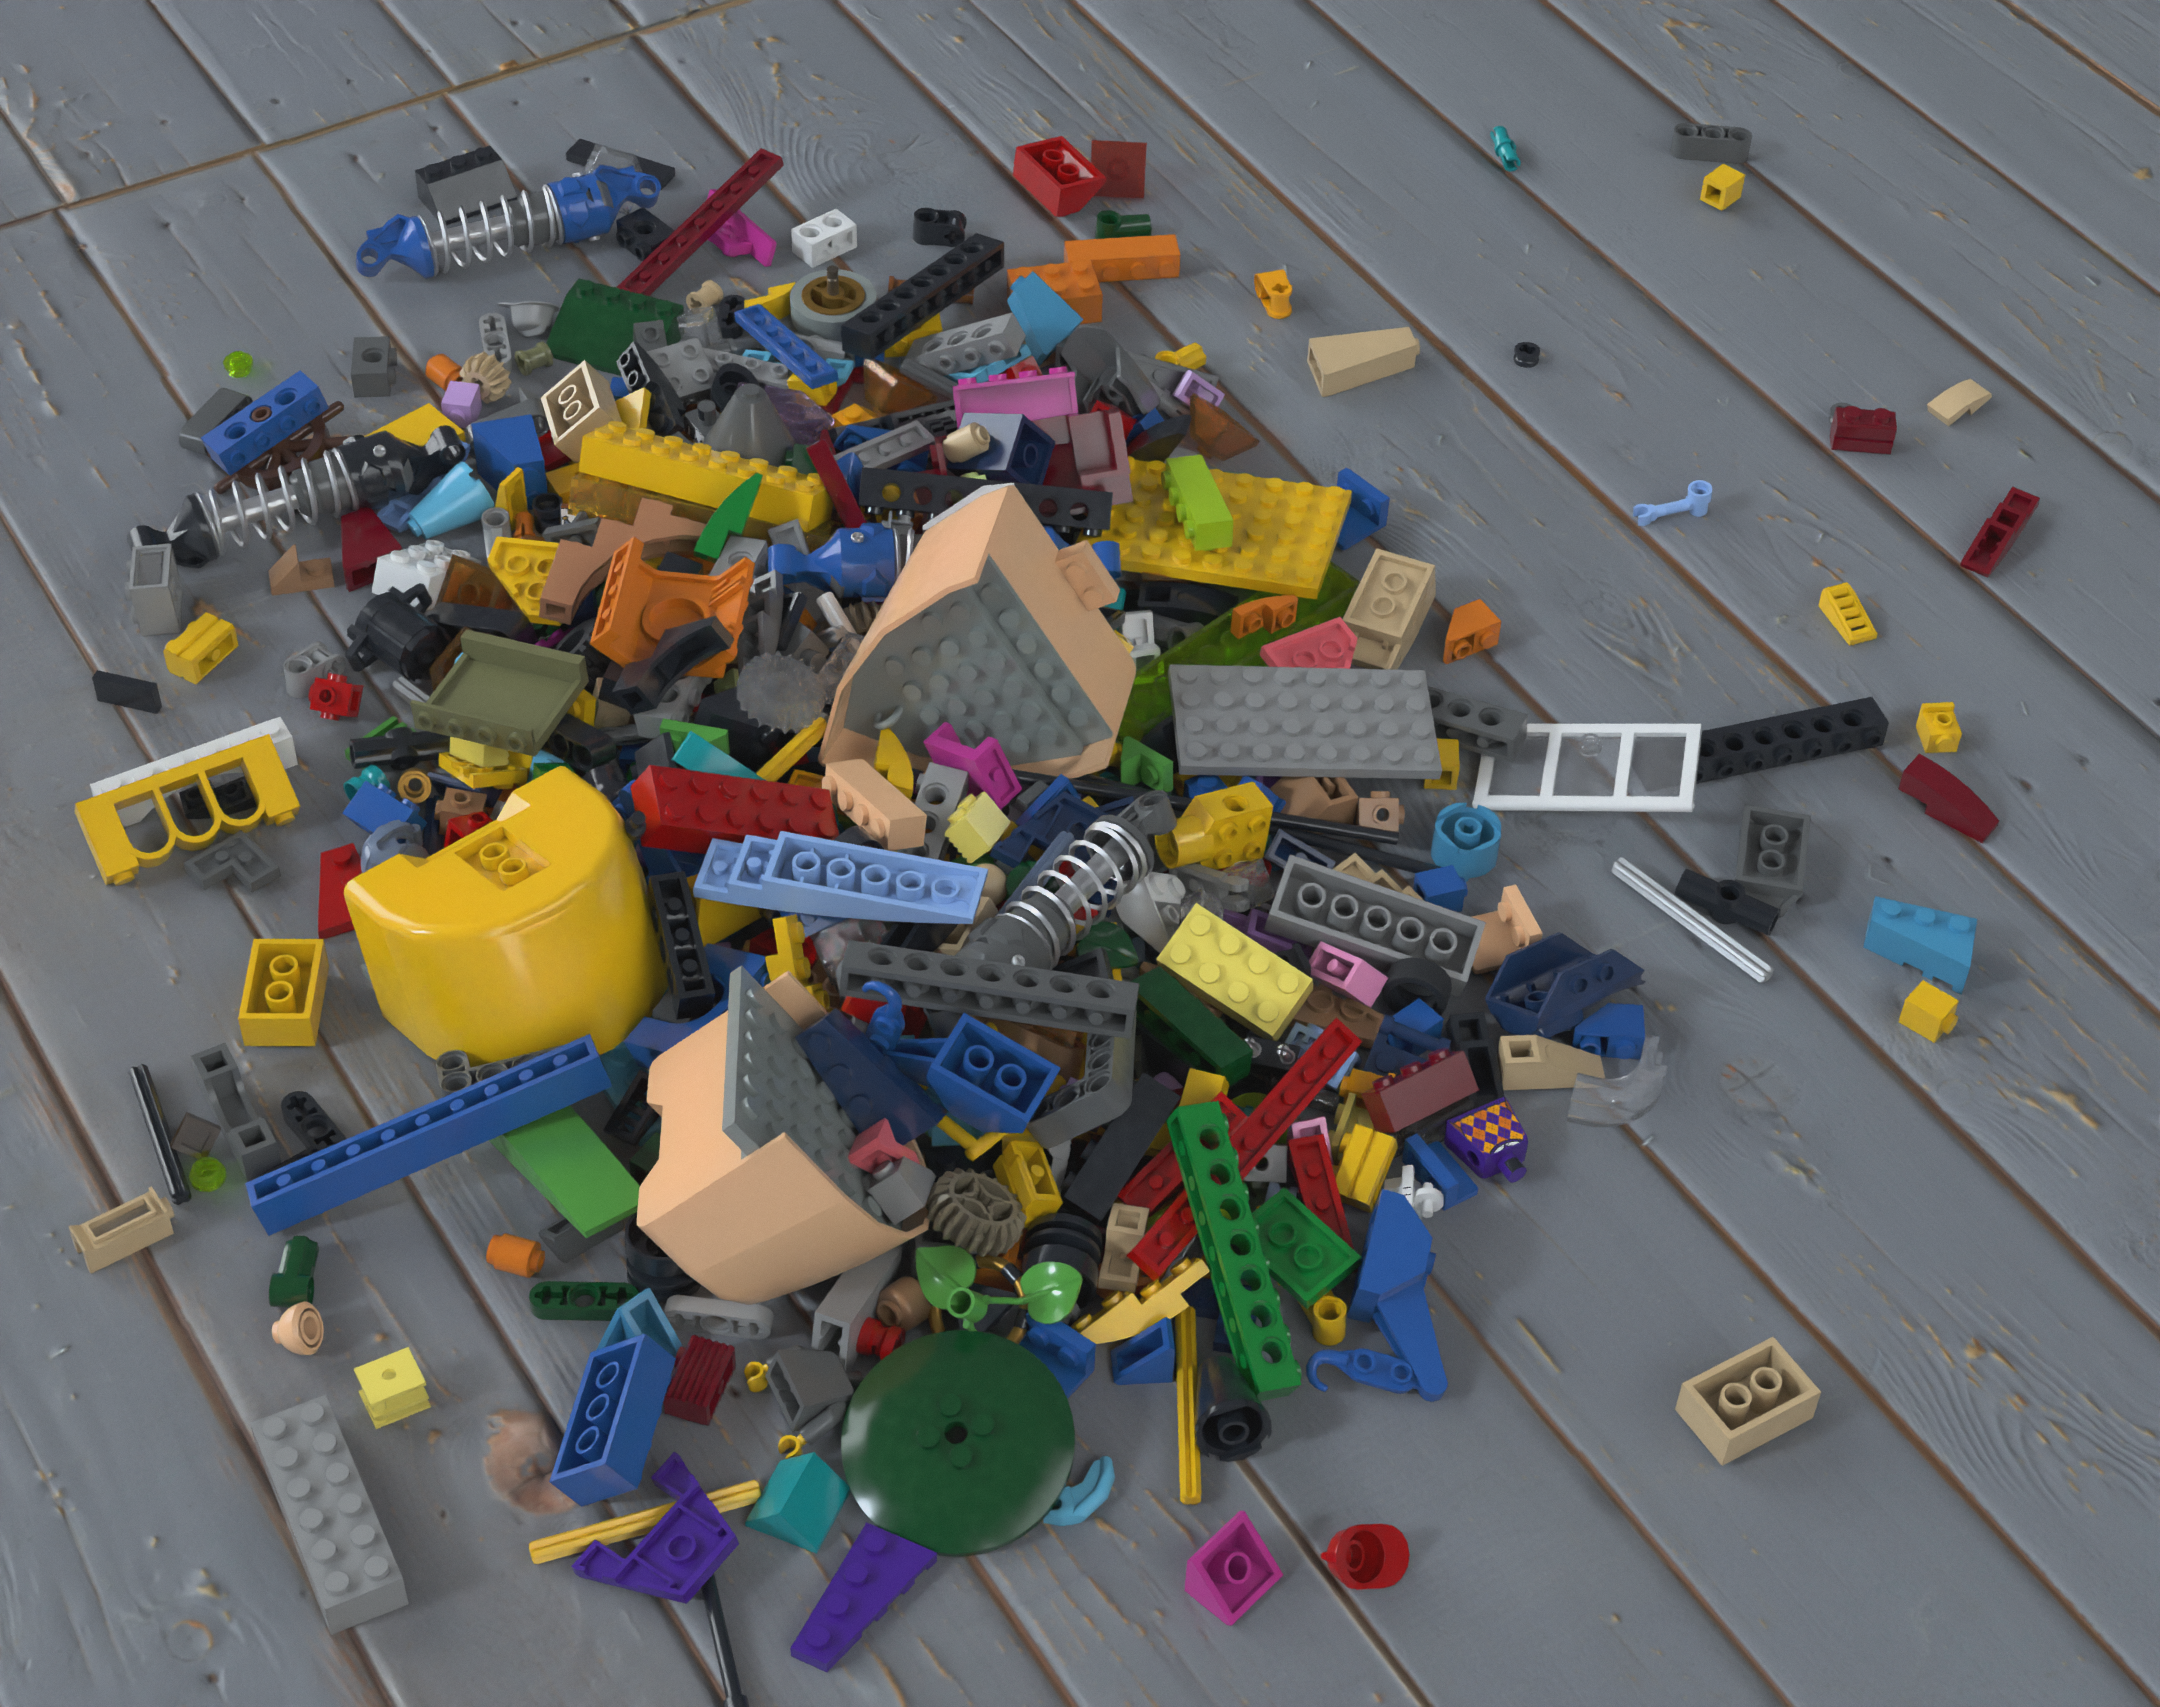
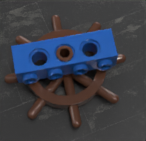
M301 370L201 437L207 449V456L213 459L228 474L217 482L213 489H215L217 494H223L232 488V483L235 480L249 488L258 490L255 480L256 473L261 474L269 491L281 488L282 484L278 473L279 465L285 468L288 477H290L293 470L302 468V458H305L307 462L324 457L323 453L325 450L329 452L333 447L337 448V446L343 444L345 439L349 438L348 436L330 437L329 430L325 424L344 410V404L336 401L328 406L319 386ZM313 432V438H312V439H304V440H302L303 438H305L306 436H308L310 433ZM297 452H304L299 457L296 455ZM267 464L266 470H258Z

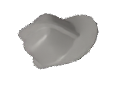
M541 301L497 303L499 306L510 308L513 325L524 337L541 335L544 331L549 330L553 314L559 311L557 305Z

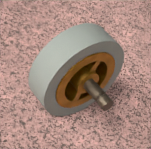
M834 265L828 266L827 270L810 273L798 280L792 287L790 293L792 324L802 335H819L827 340L842 342L841 325L876 302V290L865 277L851 271L840 270Z

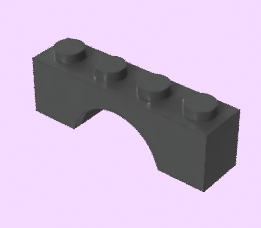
M226 1043L191 1055L197 1083L218 1125L221 1127V1131L247 1182L256 1179L263 1172L280 1164L281 1160L277 1142L264 1117H258L246 1092L238 1066Z

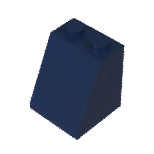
M963 414L958 429L973 422L984 426L990 435L989 448L987 451L962 463L958 461L953 463L949 460L947 465L949 471L957 477L966 473L977 472L979 475L985 474L986 480L1035 485L1043 484L1056 441L1024 414Z

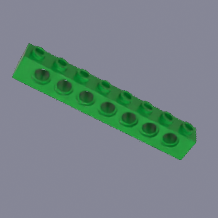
M1219 1101L1177 1107L1168 1117L1166 1123L1207 1266L1210 1270L1209 1273L1235 1364L1260 1401L1289 1396L1302 1385L1300 1381L1302 1375L1301 1368L1292 1354L1290 1330L1283 1323L1280 1313V1296L1270 1279L1269 1259L1267 1254L1262 1251L1258 1238L1259 1225L1256 1218L1252 1217L1248 1203V1187L1241 1180L1238 1169V1153L1232 1147L1228 1135L1229 1123L1225 1113H1222ZM1200 1139L1206 1141L1211 1150L1205 1148L1201 1144ZM1210 1174L1215 1175L1220 1180L1221 1185L1215 1183L1211 1179ZM1220 1209L1227 1211L1231 1220L1225 1218ZM1230 1244L1237 1246L1241 1251V1255L1236 1254ZM1241 1279L1250 1284L1252 1291L1243 1287ZM1251 1315L1259 1318L1262 1327L1257 1326L1252 1321ZM1262 1351L1267 1352L1271 1356L1273 1363H1269L1263 1358Z

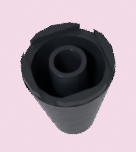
M1213 1356L1204 1360L1198 1368L1194 1434L1197 1446L1204 1455L1209 1457L1208 1453L1219 1456L1220 1461L1231 1462L1243 1460L1262 1449L1261 1442L1267 1435L1270 1438L1272 1434V1424L1269 1413L1234 1362L1226 1356Z

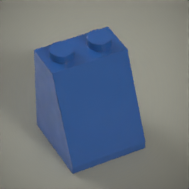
M532 414L472 423L471 428L478 474L498 492L499 484L517 467L522 468L528 510L533 509V499L542 493H548L544 458Z

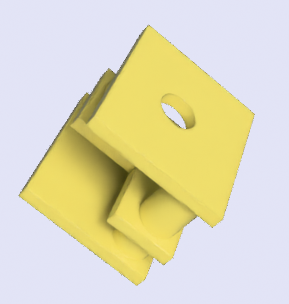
M409 1347L354 1368L356 1377L362 1387V1390L358 1391L375 1429L431 1407L428 1401L429 1396L424 1388L426 1381Z

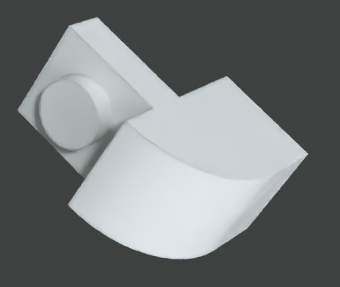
M1152 611L1126 612L1125 623L1120 626V633L1130 639L1134 646L1130 652V656L1136 666L1134 682L1162 679L1160 647L1154 643Z

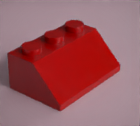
M1063 136L1016 147L1013 176L1056 217H1064L1080 212L1106 183V177Z

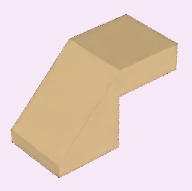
M1118 1203L1112 1204L1106 1230L1105 1253L1100 1270L1098 1288L1136 1292L1140 1268L1126 1255L1146 1234L1149 1208Z

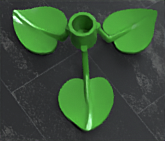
M952 1245L919 1247L916 1249V1271L924 1296L933 1306L948 1310L952 1316L964 1320L963 1328L968 1331H977L974 1323L983 1319L989 1304L1024 1305L1028 1303L1029 1315L1035 1321L1046 1325L1058 1323L1064 1320L1073 1310L1083 1281L1081 1273L1070 1265L1060 1262H1043L1032 1266L1022 1276L1020 1285L1023 1293L1026 1295L1025 1297L983 1296L978 1292L968 1289L976 1279L977 1269L973 1256L968 1254L965 1249Z

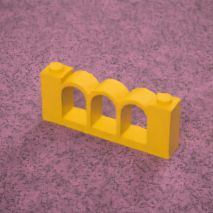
M269 734L75 803V815L105 885L115 883L116 886L134 880V875L138 874L139 867H156L166 862L173 853L174 845L188 851L203 850L210 846L217 838L219 828L230 834H235L240 830L248 833L259 825L262 818L266 826L273 823L276 826H283L295 820V815H298L300 809L299 801ZM241 766L256 801L257 811L247 819L237 820L223 813L207 778ZM196 782L212 818L213 826L203 835L190 836L179 831L162 794ZM152 799L167 834L168 842L164 848L152 853L141 852L134 848L117 814L118 810Z

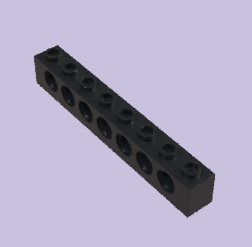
M978 233L969 237L841 325L842 351L870 361L1003 269L1004 242Z
M862 467L858 505L860 508H865L864 513L883 515V510L896 511V517L898 515H908L914 518L915 513L927 514V520H932L950 508L945 502V496L950 492H958L964 499L982 486L1014 483L1042 526H1051L1057 533L1071 534V529L1083 530L1084 536L1102 537V532L1110 530L1113 492ZM889 485L896 486L901 493L899 499L894 502L885 500L882 495L883 489ZM924 488L931 493L932 500L928 504L920 505L915 502L913 495L918 489ZM1050 501L1056 506V514L1053 517L1046 518L1040 514L1039 505L1042 502ZM1075 504L1083 505L1087 509V518L1082 521L1073 519L1070 514L1071 507Z
M1867 697L1704 730L1701 735L1696 784L1882 746L1889 721L1874 698ZM1650 741L1636 744L1632 769L1647 794L1667 791L1681 786L1686 741Z

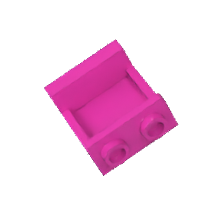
M944 722L923 741L935 764L968 772L969 790L966 797L971 793L976 797L985 791L1001 810L1022 790L998 740L988 736L978 747L973 749L962 745L952 725Z

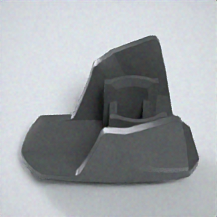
M1082 325L1078 326L1071 333L1061 355L1072 371L1075 372L1074 380L1079 414L1090 413L1097 400L1116 406L1131 417L1141 412L1145 415L1154 408L1158 409L1160 399L1156 390L1131 356L1105 328Z

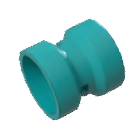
M372 764L361 771V776L352 777L343 784L344 792L350 801L365 780L375 787L382 783L391 789L389 780L384 772Z

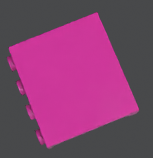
M1066 366L1049 368L1050 375L1037 376V370L1019 372V378L1008 380L1006 374L989 375V382L977 383L976 377L958 379V385L952 386L957 430L964 413L1024 414L1031 421L1078 413L1074 380L1075 372H1068Z

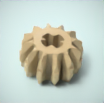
M485 351L469 357L459 372L463 378L461 382L479 384L481 399L486 404L498 399L500 400L512 383L508 378L510 371L503 367L504 362L497 361L495 354L489 356Z

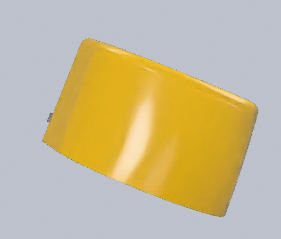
M565 766L556 767L512 791L495 821L425 859L397 854L353 878L344 889V898L365 960V964L361 965L364 977L373 985L382 1016L426 1055L435 1060L445 1052L461 1050L467 1054L472 1068L565 1045L588 1034L591 1035L601 1055L614 1049L624 1041L644 1017L651 1018L653 1010L668 988L648 903V887L632 840L625 831V822L606 795Z

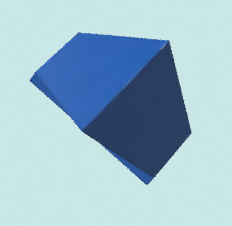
M1167 1317L1110 1351L1113 1380L1118 1385L1170 1383L1173 1381L1175 1347L1171 1319Z

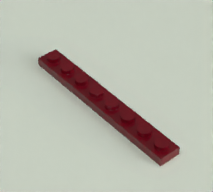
M760 148L631 272L617 288L650 296L784 166L782 157Z

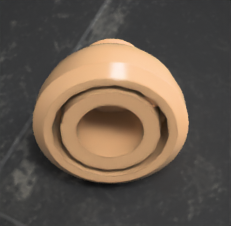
M301 1302L291 1306L282 1314L280 1320L274 1322L272 1326L274 1341L277 1344H283L286 1349L295 1354L312 1355L317 1352L323 1340L324 1327L321 1315L309 1302Z

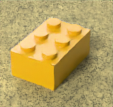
M253 939L238 1016L244 1046H316L329 971L324 939Z

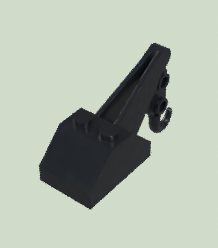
M829 651L826 659L833 660L841 665L843 660L837 654ZM824 669L820 672L814 671L812 674L817 694L827 706L825 707L791 696L794 683L786 672L781 670L701 699L694 724L727 729L729 756L747 768L756 764L762 765L771 759L775 747H784L818 715L826 713L830 716L836 690L841 679L830 675ZM824 736L813 747H821Z

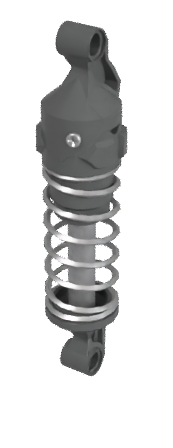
M1163 790L1150 791L1138 797L1117 816H1100L1085 830L1084 840H1075L1069 846L1068 855H1059L1054 860L1053 870H1046L1038 875L1037 886H1027L1022 890L1021 901H1011L1006 906L1004 914H998L994 918H986L969 934L970 941L954 956L1052 970L1057 965L1060 956H1065L1073 950L1075 941L1082 940L1089 934L1091 925H1097L1103 920L1107 910L1117 906L1121 901L1122 895L1132 891L1136 884L1141 882L1152 871L1155 861L1152 848L1147 840V834L1154 836L1163 835L1172 831L1177 826V819L1167 793ZM1079 846H1086L1091 857L1087 863L1074 857L1075 849ZM1063 861H1071L1072 867L1076 871L1071 878L1059 873V865ZM1048 876H1055L1058 885L1061 887L1054 894L1043 888V880ZM1111 878L1117 881L1118 890L1106 889L1103 885ZM1100 891L1102 905L1088 903L1087 900L1094 893ZM1031 892H1036L1029 899H1027L1028 894H1030ZM1107 894L1115 895V898L1107 903ZM1081 906H1084L1086 910V920L1084 921L1074 919L1073 915ZM1091 909L1099 910V914L1092 919ZM1076 924L1084 926V929L1078 934L1075 931ZM923 1008L936 1038H948L963 1015L961 1013Z

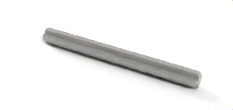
M1620 857L1614 862L1611 871L1615 876L1756 981L1764 984L1771 978L1774 970L1773 967L1626 858Z

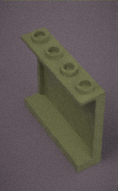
M466 629L460 637L463 654L426 703L416 700L410 702L415 728L535 757L589 682L585 656Z

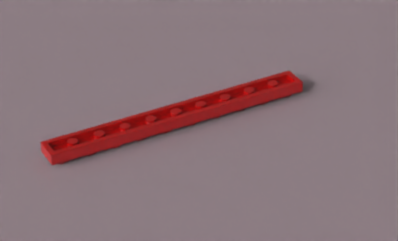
M1337 1017L1325 1028L1248 1116V1120L1229 1138L1232 1147L1238 1153V1169L1242 1181L1363 1042ZM1210 1174L1211 1179L1221 1185L1220 1180L1215 1175ZM1186 1189L1182 1191L1126 1255L1153 1281L1166 1270L1198 1233Z

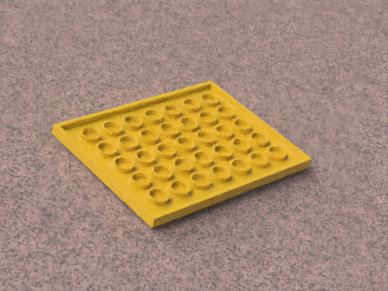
M1128 456L1133 502L1112 505L1110 530L1102 532V537L1084 536L1083 530H1081L1075 543L1077 544L1085 540L1091 546L1100 541L1119 543L1121 570L1283 595H1295L1296 597L1317 600L1351 503L1352 491L1344 490L1337 486L1324 487L1312 485L1309 482L1296 483L1283 481L1280 478H1262L1248 473L1235 474L1223 472L1219 469H1210L1209 471L1233 518L1232 547L1215 548L1211 551H1196L1191 539H1186L1183 522H1178L1176 507L1170 504L1168 490H1164L1162 487L1161 472L1166 470V463L1158 460L1150 462L1140 461Z

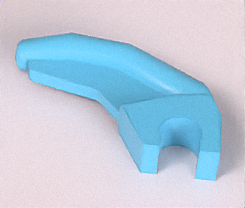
M1103 1456L1100 1460H1095L1082 1483L1072 1488L1070 1486L1065 1487L1055 1504L1059 1509L1051 1510L1043 1519V1523L1067 1526L1085 1521L1109 1496L1115 1480L1112 1459L1108 1456Z

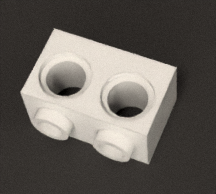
M838 209L829 211L791 229L792 252L812 268L857 247V225Z

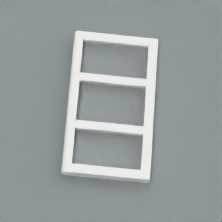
M1527 724V737L1513 763L1481 754L1472 806L1477 809L1478 805H1481L1491 811L1693 812L1702 735L1701 724Z

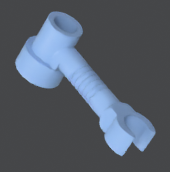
M1703 480L1693 481L1688 486L1686 499L1656 506L1653 504H1638L1633 507V517L1638 516V526H1646L1658 517L1688 510L1693 516H1704L1708 511V503L1712 499V486Z

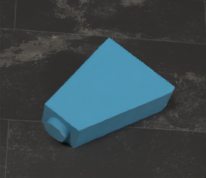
M1032 271L1026 278L1021 275L1010 286L1013 292L1007 302L1026 335L1024 340L1032 353L1031 356H1034L1038 366H1040L1056 350V345L1071 335L1080 325L1083 318Z

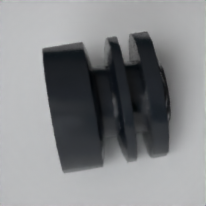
M637 1212L634 1213L625 1225L624 1236L628 1283L636 1287L638 1294L650 1288L658 1303H666L667 1299L674 1295L691 1296L696 1293L701 1284L687 1275L637 1226Z
M1050 1213L1037 1217L1029 1224L1023 1248L1024 1257L1020 1266L1021 1273L1024 1275L1029 1268L1043 1262H1060L1072 1266L1081 1273L1083 1279L1076 1303L1080 1309L1085 1308L1094 1300L1097 1291L1098 1267L1101 1262L1104 1242L1101 1231L1090 1221L1067 1213Z

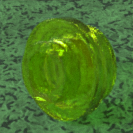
M234 351L224 358V369L232 377H245L251 373L253 358L248 353Z
M204 1157L197 1160L192 1165L189 1173L192 1187L201 1192L217 1190L227 1179L225 1166L213 1157Z

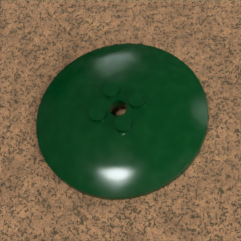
M955 1330L934 1333L908 1342L891 1352L867 1374L857 1388L848 1406L841 1435V1455L846 1480L855 1501L867 1518L876 1527L937 1552L938 1556L947 1557L972 1556L997 1550L1011 1544L1036 1527L1048 1515L1063 1493L1070 1477L1075 1454L1073 1415L1064 1390L1054 1374L1039 1358L1021 1345L1009 1339L981 1331ZM954 1427H962L968 1432V1435L963 1442L953 1444L947 1441V1432Z

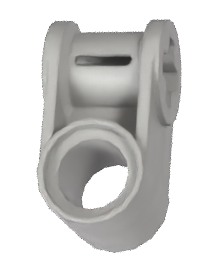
M321 641L313 642L301 652L284 661L283 668L287 693L294 698L308 697L309 689L315 682V677L327 678L328 673L341 675L346 667L345 658L339 654L329 652L327 646Z

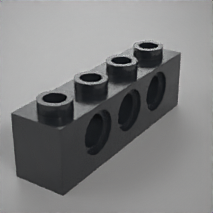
M685 871L650 876L647 892L648 903L676 1020L704 1016L713 1009L715 990Z

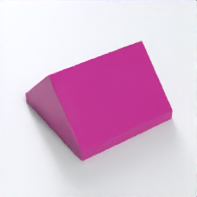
M1239 1511L1187 1560L1184 1591L1226 1625L1232 1626L1283 1576V1573L1246 1512Z

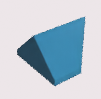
M647 1288L616 1310L596 1350L642 1334L648 1335L674 1357H676L678 1349L683 1345L650 1288Z

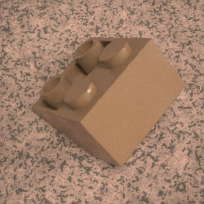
M1282 776L1270 788L1274 794L1287 802L1280 813L1353 825L1359 797L1344 777Z

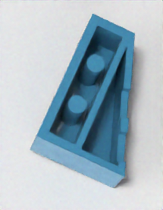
M1875 896L1867 923L1863 948L1901 966L1907 963L1923 971V977L1930 980L1934 977L1953 985L1952 991L1962 995L1971 966L1977 919Z

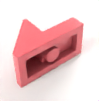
M886 1118L860 1133L855 1138L848 1155L851 1164L871 1174L883 1162L891 1160L894 1163L903 1156L920 1164L916 1152L895 1141L890 1124Z

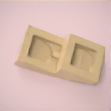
M1968 379L1938 395L1927 404L1928 412L1947 426H1950L1965 412L1972 415L1992 398V394L1972 379Z

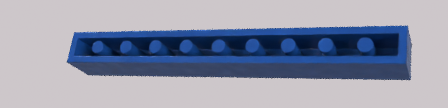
M588 1034L246 1182L251 1207L268 1236L520 1126L529 1124L582 1099L595 1095L612 1087V1083L593 1039Z

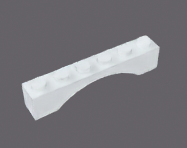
M277 717L90 784L93 797L267 734L270 735L284 769L298 765L293 737L281 717ZM240 766L229 771L220 773L218 775L229 773H243V771ZM181 788L162 794V796L165 799L166 797L170 796L171 794L175 793ZM148 799L118 810L117 814L124 828L141 822L155 806L152 799Z

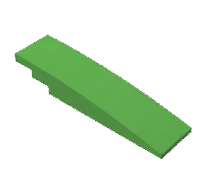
M570 1105L488 1140L585 1238L629 1217L638 1210L639 1184Z

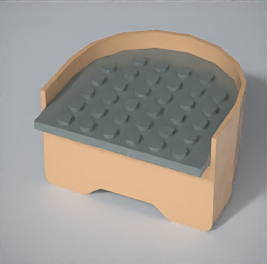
M742 965L732 971L729 981L728 1010L663 1052L652 1062L649 1069L646 1102L662 1117L659 1160L639 1187L637 1226L687 1275L715 1296L723 1300L746 1305L764 1302L815 1285L864 1264L927 1231L930 1222L927 1218L929 1211L923 1207L894 1225L868 1191L873 1175L849 1162V1152L855 1138L860 1133L795 1039L807 1026L828 1012L789 970L764 987ZM913 1139L905 1144V1147L916 1152L920 1165L926 1167L916 1140Z

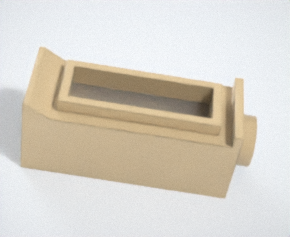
M151 1186L148 1188L149 1192L85 1223L68 1226L74 1247L78 1254L83 1252L89 1272L92 1274L174 1234L170 1219L175 1217V1214L166 1197L160 1199Z

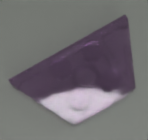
M738 382L737 389L748 383ZM765 385V392L797 444L812 445L819 440L821 430L834 428L835 419L803 391Z

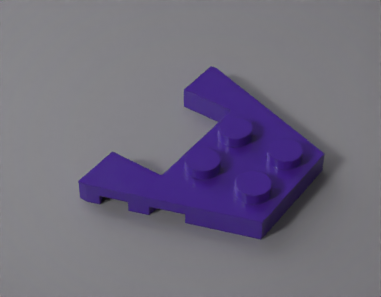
M673 1452L651 1479L656 1487L676 1499L677 1502L626 1559H623L597 1540H594L571 1566L577 1576L687 1604L739 1545L736 1535L712 1501L704 1493L679 1454Z

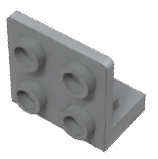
M698 338L647 351L675 389L685 410L689 404H699L701 401L713 400L711 386L715 373Z

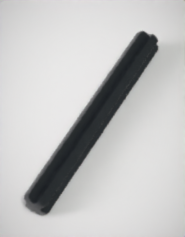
M140 1064L138 1067L133 1066L129 1070L130 1079L172 1203L180 1205L183 1202H189L192 1197L177 1150L172 1149L170 1146L172 1136L148 1066Z

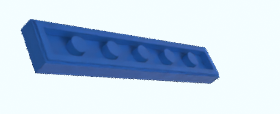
M761 304L734 312L735 321L811 389L839 381L837 370Z

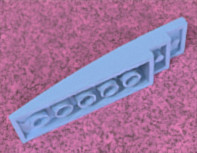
M780 831L777 840L746 834L743 844L712 838L695 881L693 895L696 898L737 905L821 916L895 922L973 924L988 875V869Z

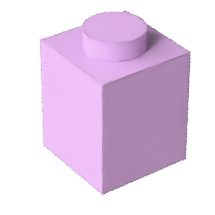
M450 381L441 402L442 414L459 428L466 429L469 424L478 419L482 409L479 384Z

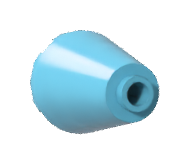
M461 461L456 464L408 514L410 520L407 522V525L417 538L422 536L426 540L479 521L484 511L495 507L490 494L481 480H476L474 477L469 476V473L473 470L465 462Z

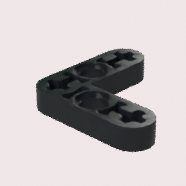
M294 1091L286 1095L281 1101V1110L285 1123L307 1149L263 1172L258 1177L323 1150L330 1144L332 1146L347 1139L315 1099L307 1092ZM296 1107L301 1110L305 1109L306 1117L304 1119ZM321 1126L327 1129L320 1136H310L307 1134L314 1127Z

